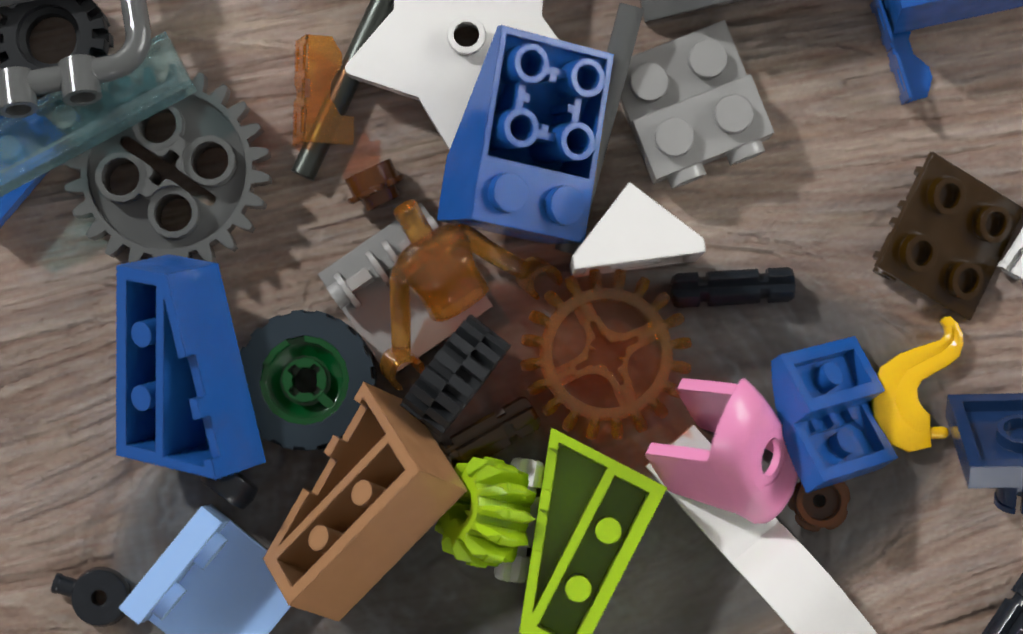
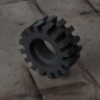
M35 0L0 7V15L2 16L0 20L1 69L21 66L35 70L58 65V63L46 64L38 61L30 49V36L33 29L39 22L51 17L63 18L69 21L75 29L76 44L70 56L76 54L92 55L95 58L108 56L109 47H114L113 36L108 30L110 23L93 0ZM62 91L37 96L43 99L44 96H49L53 100H63Z
M472 314L469 315L450 336L442 349L434 356L431 363L424 369L419 379L413 384L402 400L400 406L441 437L482 387L483 383L491 375L512 345Z

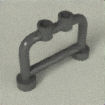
M0 0V7L35 0ZM120 0L126 36L122 48L114 54L98 58L87 54L71 55L61 59L56 66L35 70L21 66L1 69L0 115L6 118L30 116L38 111V95L62 91L63 102L67 105L86 106L98 102L102 98L101 83L115 81L133 73L143 64L150 50L151 26L147 0Z

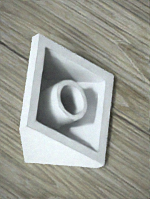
M629 182L572 256L569 265L571 278L696 262L706 252L704 238Z

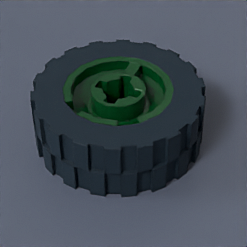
M295 310L291 311L290 314L277 315L269 319V323L262 328L258 327L250 335L252 337L246 347L242 346L240 351L258 430L261 433L260 436L269 442L291 450L310 451L325 449L333 435L340 438L343 437L361 404L355 401L354 397L363 381L376 387V380L378 378L377 368H375L372 358L373 355L360 335L351 326L328 313L316 310L315 312ZM302 369H312L317 373L316 385L318 388L314 392L302 393L295 385V377Z

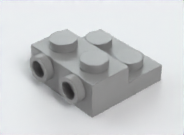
M725 20L631 57L620 104L653 185L668 179L671 189L706 176L707 173L703 166L705 164L727 156L729 164L732 166L765 152L762 142L770 139L775 132L752 75H747Z

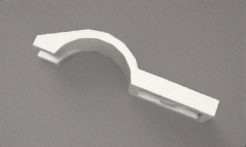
M691 425L669 445L710 450L712 444L695 425ZM648 463L645 467L660 484L664 485L651 464ZM666 489L728 562L752 585L794 634H877L826 570L776 517L767 524H754L736 513L672 493Z

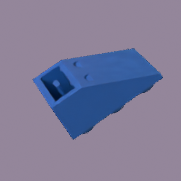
M504 25L498 26L446 158L437 221L544 244L583 243L586 237L614 54Z

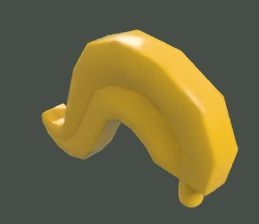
M951 316L943 317L939 321L943 327L944 335L938 341L897 354L879 367L876 374L885 391L870 401L873 417L887 436L891 445L907 453L930 448L931 439H945L949 435L948 429L944 426L931 427L930 414L922 407L918 399L917 388L922 380L946 368L960 357L963 348V333L959 324Z

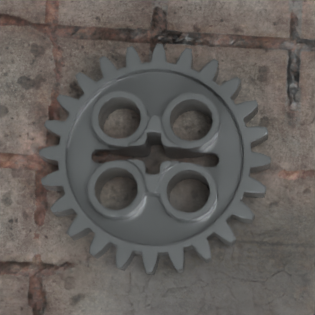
M176 67L172 68L167 84H161L158 76L151 68L146 69L143 88L137 89L127 77L121 78V88L124 96L118 100L101 90L102 98L100 100L106 110L101 115L84 109L80 113L92 127L89 134L70 133L69 138L74 143L83 148L82 156L65 158L63 162L67 167L80 172L81 178L64 185L65 191L74 195H84L85 201L73 209V215L78 219L95 217L96 219L89 227L86 236L95 241L110 234L111 237L105 253L115 258L129 247V263L144 260L148 255H151L152 258L167 254L192 258V255L197 253L205 261L216 263L213 246L219 242L235 252L238 247L231 234L235 227L252 233L256 229L252 222L244 215L247 209L260 210L267 207V204L260 197L253 194L254 187L272 184L271 176L256 170L255 167L256 164L271 158V152L268 148L252 147L250 144L264 132L259 123L240 125L250 111L247 104L243 101L227 109L226 105L230 98L231 90L225 84H222L208 95V78L203 73L199 72L190 86L187 87L185 86L182 72ZM159 113L173 114L176 120V129L173 135L161 143L148 141L146 126L149 120ZM126 137L132 138L169 164H172L179 157L175 165L177 169L186 177L212 193L216 198L215 203L211 206L204 204L169 179L161 182L162 176L159 172L122 147L123 139ZM211 148L226 150L228 166L225 172L214 179L200 177L197 170V162L200 155ZM123 164L136 165L139 171V182L136 188L126 195H115L110 187V177L113 171ZM176 199L187 200L192 209V217L189 224L176 232L167 231L161 222V214L164 207Z

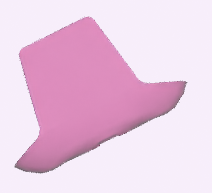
M682 378L676 392L696 425L701 429L715 433L711 449L705 450L650 443L645 457L668 491L736 513L754 524H767L783 511L794 493L798 479L786 448L780 419L767 400L745 378L741 379L738 384ZM764 449H767L773 453V457L768 470L763 473L762 456Z

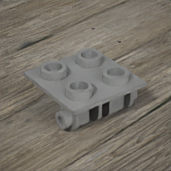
M422 203L318 274L334 301L343 310L389 378L450 337L469 315L472 314L477 318L493 307L490 300L446 239L437 222L430 216Z

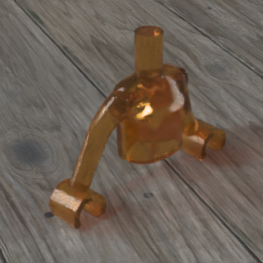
M412 199L403 202L394 209L393 213L411 244L397 256L396 264L393 265L390 274L391 348L381 357L379 367L381 374L396 390H403L396 379V371L401 364L410 362L420 375L425 369L424 363L411 351L410 287L420 298L429 317L433 321L443 322L469 309L489 291V284L477 267L472 252L488 263L515 276L520 288L536 300L540 299L539 294L534 289L536 276L545 271L552 282L561 286L563 282L561 272L543 258L529 257L524 260L488 239L472 226L448 223L432 229L416 200Z

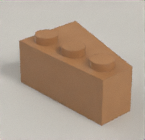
M364 381L354 397V400L361 405L343 437L340 438L333 435L323 452L331 458L312 491L302 489L263 558L289 606L338 622L467 491V488L426 425L400 406L403 399Z

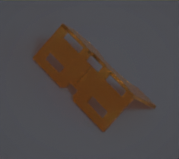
M305 34L296 40L294 85L297 93L293 108L292 146L294 147L304 142L354 144V117L340 116L330 98L331 81L342 66V53L332 36ZM306 45H308L307 69H306ZM306 79H310L309 97H305V90H303L305 89ZM306 108V126L304 132V110Z

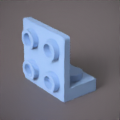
M209 504L200 507L120 605L119 609L138 625L149 620L165 634H270L291 606L286 602L263 560L268 550L215 506Z

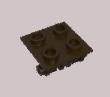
M930 152L923 167L917 166L913 173L916 178L906 197L907 200L899 201L897 207L901 212L898 218L891 217L889 225L893 228L889 232L881 250L875 251L872 256L876 260L873 272L893 282H896L898 279L959 316L971 321L1023 214V207L938 154Z

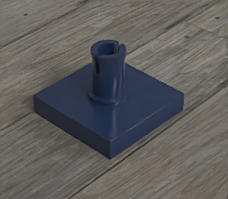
M1023 393L947 395L945 416L968 489L997 488L994 493V504L997 508L1009 514H1015L1017 496H1020V511L1023 514Z

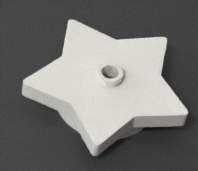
M394 0V10L348 61L345 71L347 76L352 79L418 100L450 150L497 27L504 25L554 39L558 38L542 17L543 0ZM462 27H473L479 32L478 41L470 47H463L455 41V31Z

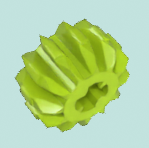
M473 457L469 463H457L454 470L467 488V491L435 525V531L443 535L441 541L442 551L454 555L456 560L465 561L466 565L487 568V566L498 567L502 562H514L518 546L528 545L529 539L526 531L529 523L536 520L530 515V507L536 499V493L528 489V474L519 471L513 465L505 464L504 460L484 457L483 459Z

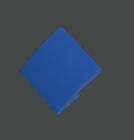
M856 336L781 354L771 361L774 401L777 416L782 423V435L795 471L806 493L880 470L898 458L887 436L874 419L873 411L868 403L883 393L885 389Z

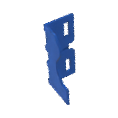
M873 0L870 3L872 13L875 14L881 32L880 39L882 45H885L886 51L889 52V67L891 72L894 73L898 85L901 105L928 97L933 77L929 66L913 53L909 41L911 31L892 34L884 1Z

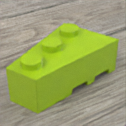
M552 427L519 633L593 634L667 487Z

